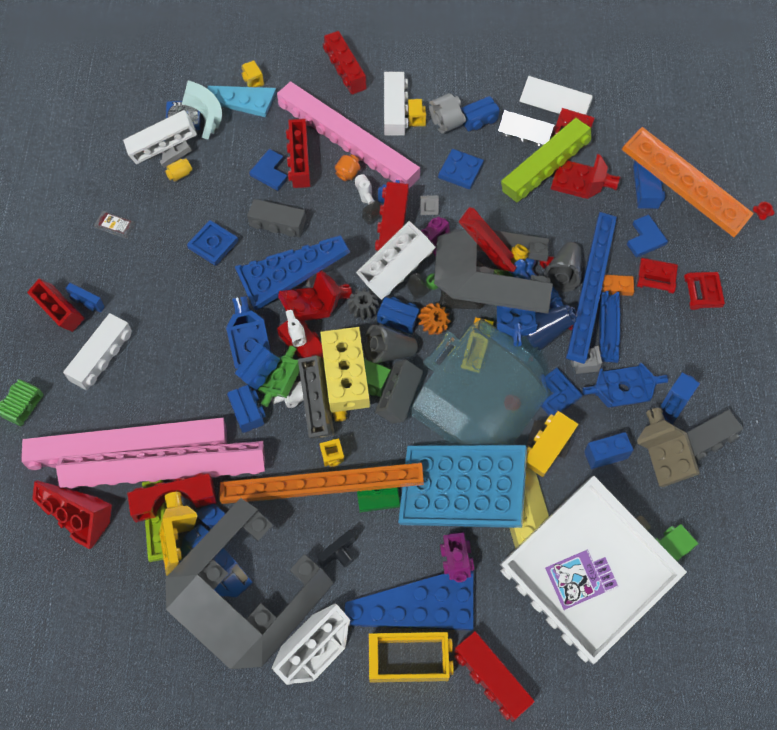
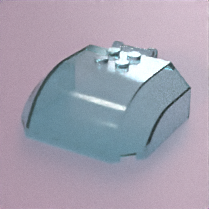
M480 319L471 325L460 340L454 334L447 331L443 336L442 342L430 357H426L423 361L434 373L425 383L414 402L412 416L454 446L513 445L549 396L543 368L523 346L518 347V343L517 346H514L512 338L499 331L484 319ZM449 344L455 346L439 366L436 361Z

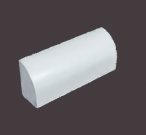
M528 76L519 102L560 114L561 109L565 108L587 115L593 96Z

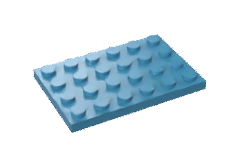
M526 445L407 446L405 464L422 463L424 485L402 487L398 523L400 525L522 528L527 462Z

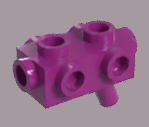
M437 216L429 222L425 229L420 231L436 247L437 237L450 232L449 222L445 218ZM436 248L432 251V253L435 255V257H436Z
M464 533L443 535L444 544H440L442 557L446 556L447 560L443 562L444 574H449L450 580L454 579L456 582H463L468 577H471L470 571H474L473 558H468V553H471L469 540L465 541Z

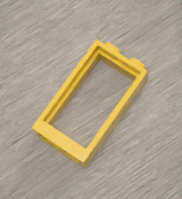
M448 632L369 634V681H449L450 675H453V661H449V652H452V639H448ZM441 642L443 673L378 674V643Z

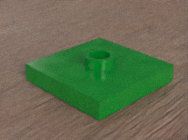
M398 488L357 491L360 513L400 507Z

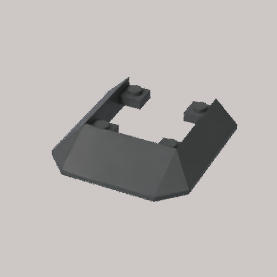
M455 229L437 237L434 284L452 299L541 313L549 312L553 283H550V278L531 275L530 280L494 274V269L476 266L477 251L483 250L465 229ZM493 230L510 251L516 244H520L529 250L528 259L547 261L549 239Z
M242 498L234 504L166 577V610L229 669L262 667L334 584L322 568H319L303 554L289 571L304 585L276 617L260 603L245 619L214 589L229 573L213 558L241 528L258 542L272 526L257 511V508Z

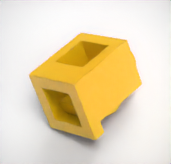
M254 60L242 65L243 72L241 74L248 87L264 85L262 72Z
M408 99L409 126H426V108L422 106V99Z
M339 438L319 443L324 466L334 467L344 462Z

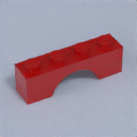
M199 473L187 479L178 478L170 483H157L149 488H136L132 492H127L130 516L135 522L156 518L159 508L166 502L165 495L172 492H180L182 498L190 500L196 508L215 504L217 502L213 480L209 473Z

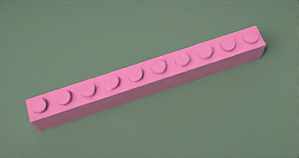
M291 81L277 93L278 104L282 109H286L296 118L306 119L307 126L313 127L319 134L329 138L332 143L338 144L344 151L351 153L359 161H363L371 169L381 173L384 178L392 182L400 180V183L409 184V188L420 178L419 166Z
M224 418L23 439L22 463L28 469L39 470L41 467L48 466L56 468V464L62 456L227 444L226 423Z
M263 441L62 456L56 464L59 487H67L69 489L78 486L95 487L100 484L117 485L126 482L130 484L140 481L157 482L165 479L174 481L178 478H191L199 473H209L211 477H219L220 475L237 476L242 473L259 474L260 472H265V453Z

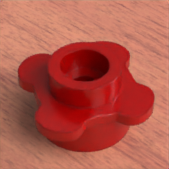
M761 202L758 206L753 207V212L757 213L761 220H766L768 216H773L775 213L772 205L768 202Z

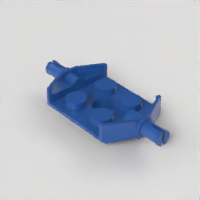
M497 306V329L512 336L513 345L517 346L518 342L519 347L522 345V336L536 332L535 311ZM512 313H516L520 315V317H514Z
M639 363L637 367L610 371L600 369L596 384L583 387L582 391L584 392L583 395L595 394L608 408L649 402L652 399L656 385L668 383L667 375L653 376L643 363ZM624 384L629 390L622 391L619 385Z

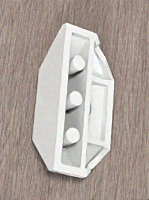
M336 603L313 614L281 646L272 666L274 672L286 685L314 681L345 649L350 619Z

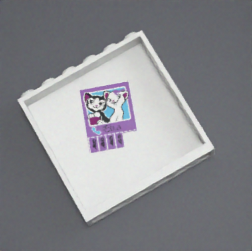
M595 476L590 477L499 564L502 567L501 573L508 580L512 578L518 584L515 588L524 597L528 595L533 600L530 604L539 613L543 611L548 616L546 621L553 629L558 627L563 633L561 636L569 646L574 644L579 650L577 655L585 663L589 661L592 664H595L687 573Z

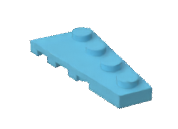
M207 87L218 99L221 107L266 117L277 93L276 88Z

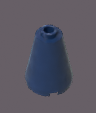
M569 305L549 309L548 313L536 312V332L526 335L530 344L534 348L538 347L539 351L544 349L576 322V317H578L576 310Z

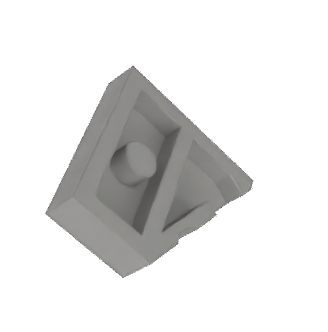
M185 140L162 152L160 163L164 168L192 151L187 141Z

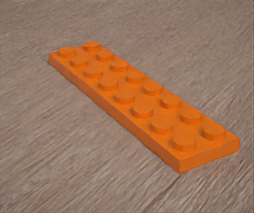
M643 127L621 149L732 237L739 233L754 214Z

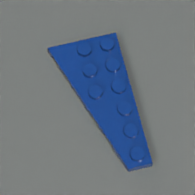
M340 235L320 241L319 244L313 246H302V249L296 251L292 249L268 256L262 261L257 262L255 260L245 266L238 265L235 266V269L253 308L257 311L278 298L279 291L291 290L349 254L350 250Z
M470 571L471 577H468L463 582H456L454 579L450 580L449 574H441L345 602V614L350 619L349 626L473 631V571Z

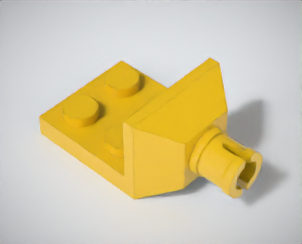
M172 492L165 495L167 509L164 512L159 530L166 576L181 561V550L176 548L178 533L191 531L197 519V513L194 510L182 505L180 492Z

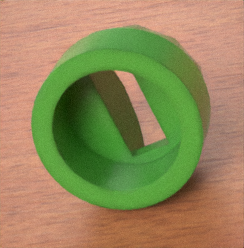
M435 273L429 274L426 278V286L432 290L439 288L434 284Z

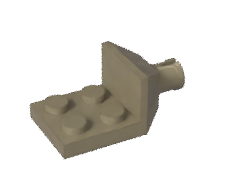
M653 408V413L651 410H648L646 415L650 425L644 428L637 442L649 450L659 486L665 487L699 475L700 472L687 433L664 419L662 408Z

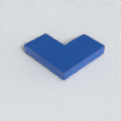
M271 149L264 154L249 172L251 177L277 191L288 180L286 174L276 170L283 162L284 157Z
M649 214L633 221L632 225L640 236L629 240L627 246L636 258L667 245L668 240Z
M558 368L542 378V382L553 393L540 403V406L549 416L551 414L555 415L557 411L562 413L583 396Z

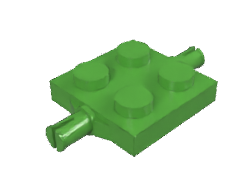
M289 346L286 354L278 357L281 360L278 362L276 369L271 371L265 379V383L258 388L260 393L265 394L261 402L263 406L269 407L273 397L287 398L300 372L298 360L292 359L297 350L295 347Z

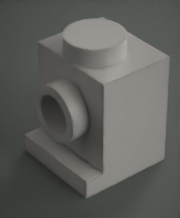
M598 346L588 350L585 364L571 360V365L575 367L576 374L599 372L602 360Z

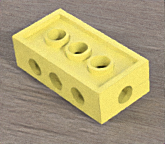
M359 327L320 332L331 413L369 408L370 401Z

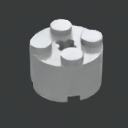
M448 93L429 102V104H432L429 107L432 121L435 125L438 124L440 126L438 129L440 133H446L466 122L465 115L460 109L461 101L458 96L454 97Z

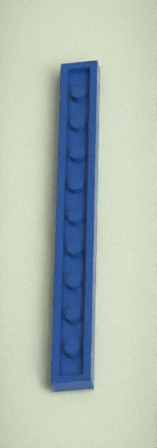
M599 212L576 310L578 317H576V322L572 327L566 359L585 364L587 360L617 218Z

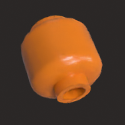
M352 154L350 156L343 155L335 165V174L343 181L353 180L360 171L359 159Z

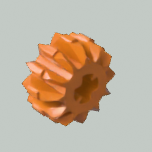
M429 303L420 310L421 314H419L418 318L422 321L418 325H423V331L428 330L429 335H439L448 328L447 324H449L450 320L447 319V316L450 313H445V307L440 308L439 303L434 305Z

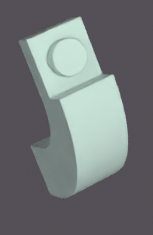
M188 80L182 104L193 107L203 114L205 127L202 138L209 139L210 133L214 134L215 128H219L222 118L221 105L211 91L200 84Z

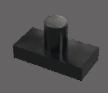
M349 529L317 555L318 561L323 567L334 558H337L344 568L353 562L354 559L346 550L356 541L353 532Z

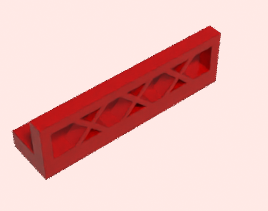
M469 207L459 220L461 226L499 269L514 272L516 267L510 261L514 256L479 213L474 208Z

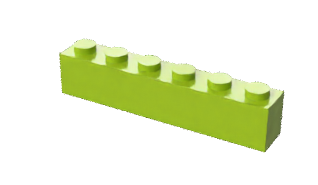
M577 118L572 120L501 180L503 193L517 203L522 198H525L530 191L538 187L543 180L550 177L557 168L563 166L571 156L576 155L578 150L591 141V128Z

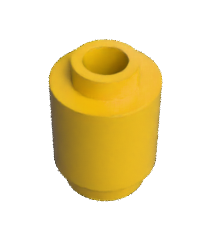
M185 158L167 165L165 173L169 180L173 179L176 182L189 175V172L193 170L189 161Z

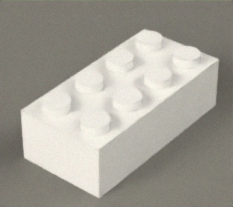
M408 221L356 273L382 300L391 293L397 284L403 282L405 277L415 270L419 263L428 257L436 247L416 226Z

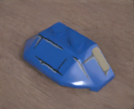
M200 523L183 537L181 561L209 532ZM224 548L213 558L229 573L214 589L220 596L237 598L253 583Z

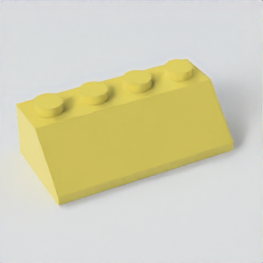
M527 466L522 528H510L515 549L549 517L537 475Z

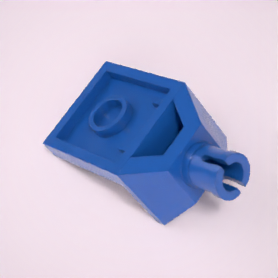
M247 296L240 297L242 306H240L239 298L232 299L235 314L232 315L226 327L235 369L240 367L257 343L270 350L264 319L252 310L250 311Z

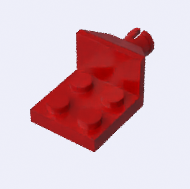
M597 154L594 167L567 160L563 166L556 169L551 190L589 199L600 193L602 187L617 190L620 176L607 173L608 167L599 154Z
M321 270L317 273L312 288L279 291L278 297L286 311L293 310L295 319L303 321L330 317L339 299H350L352 289L349 287V284L337 285L334 279Z

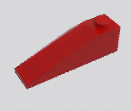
M38 480L34 481L32 500L47 515L52 514L58 520L57 524L61 528L65 527L71 533L70 537L75 542L88 549L93 548L110 523L112 504L95 496L63 487L60 488L59 486Z

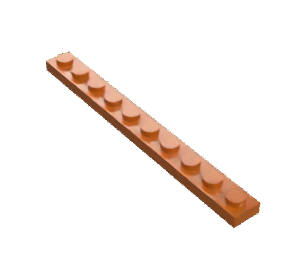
M422 463L220 482L221 504L236 503L240 498L249 502L424 485Z

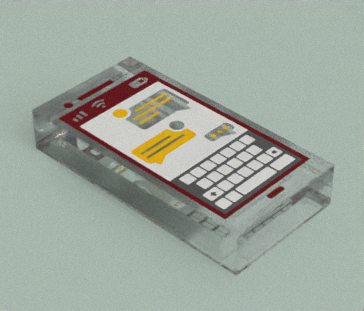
M102 211L94 226L97 229L127 239L135 223L126 218Z

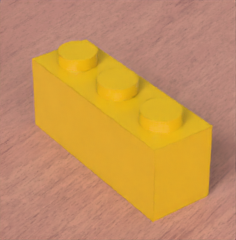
M559 411L555 415L551 414L545 422L547 427L543 432L540 430L534 438L536 443L533 448H527L526 466L541 477H544L578 426V423Z

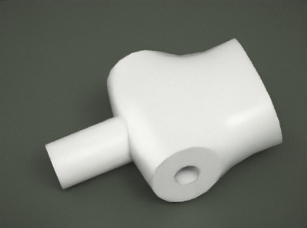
M358 175L355 178V186L358 189L361 201L372 206L375 204V201L372 197L371 183L365 175Z
M293 310L286 311L288 332L293 346H302L306 343L304 328L295 319Z
M301 381L294 382L287 398L276 396L272 398V403L276 404L285 401L288 408H293L304 401Z

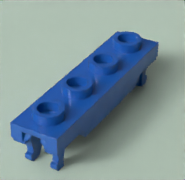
M605 291L600 294L599 351L603 362L618 363L620 294L616 292V294L611 296L608 295L609 291Z

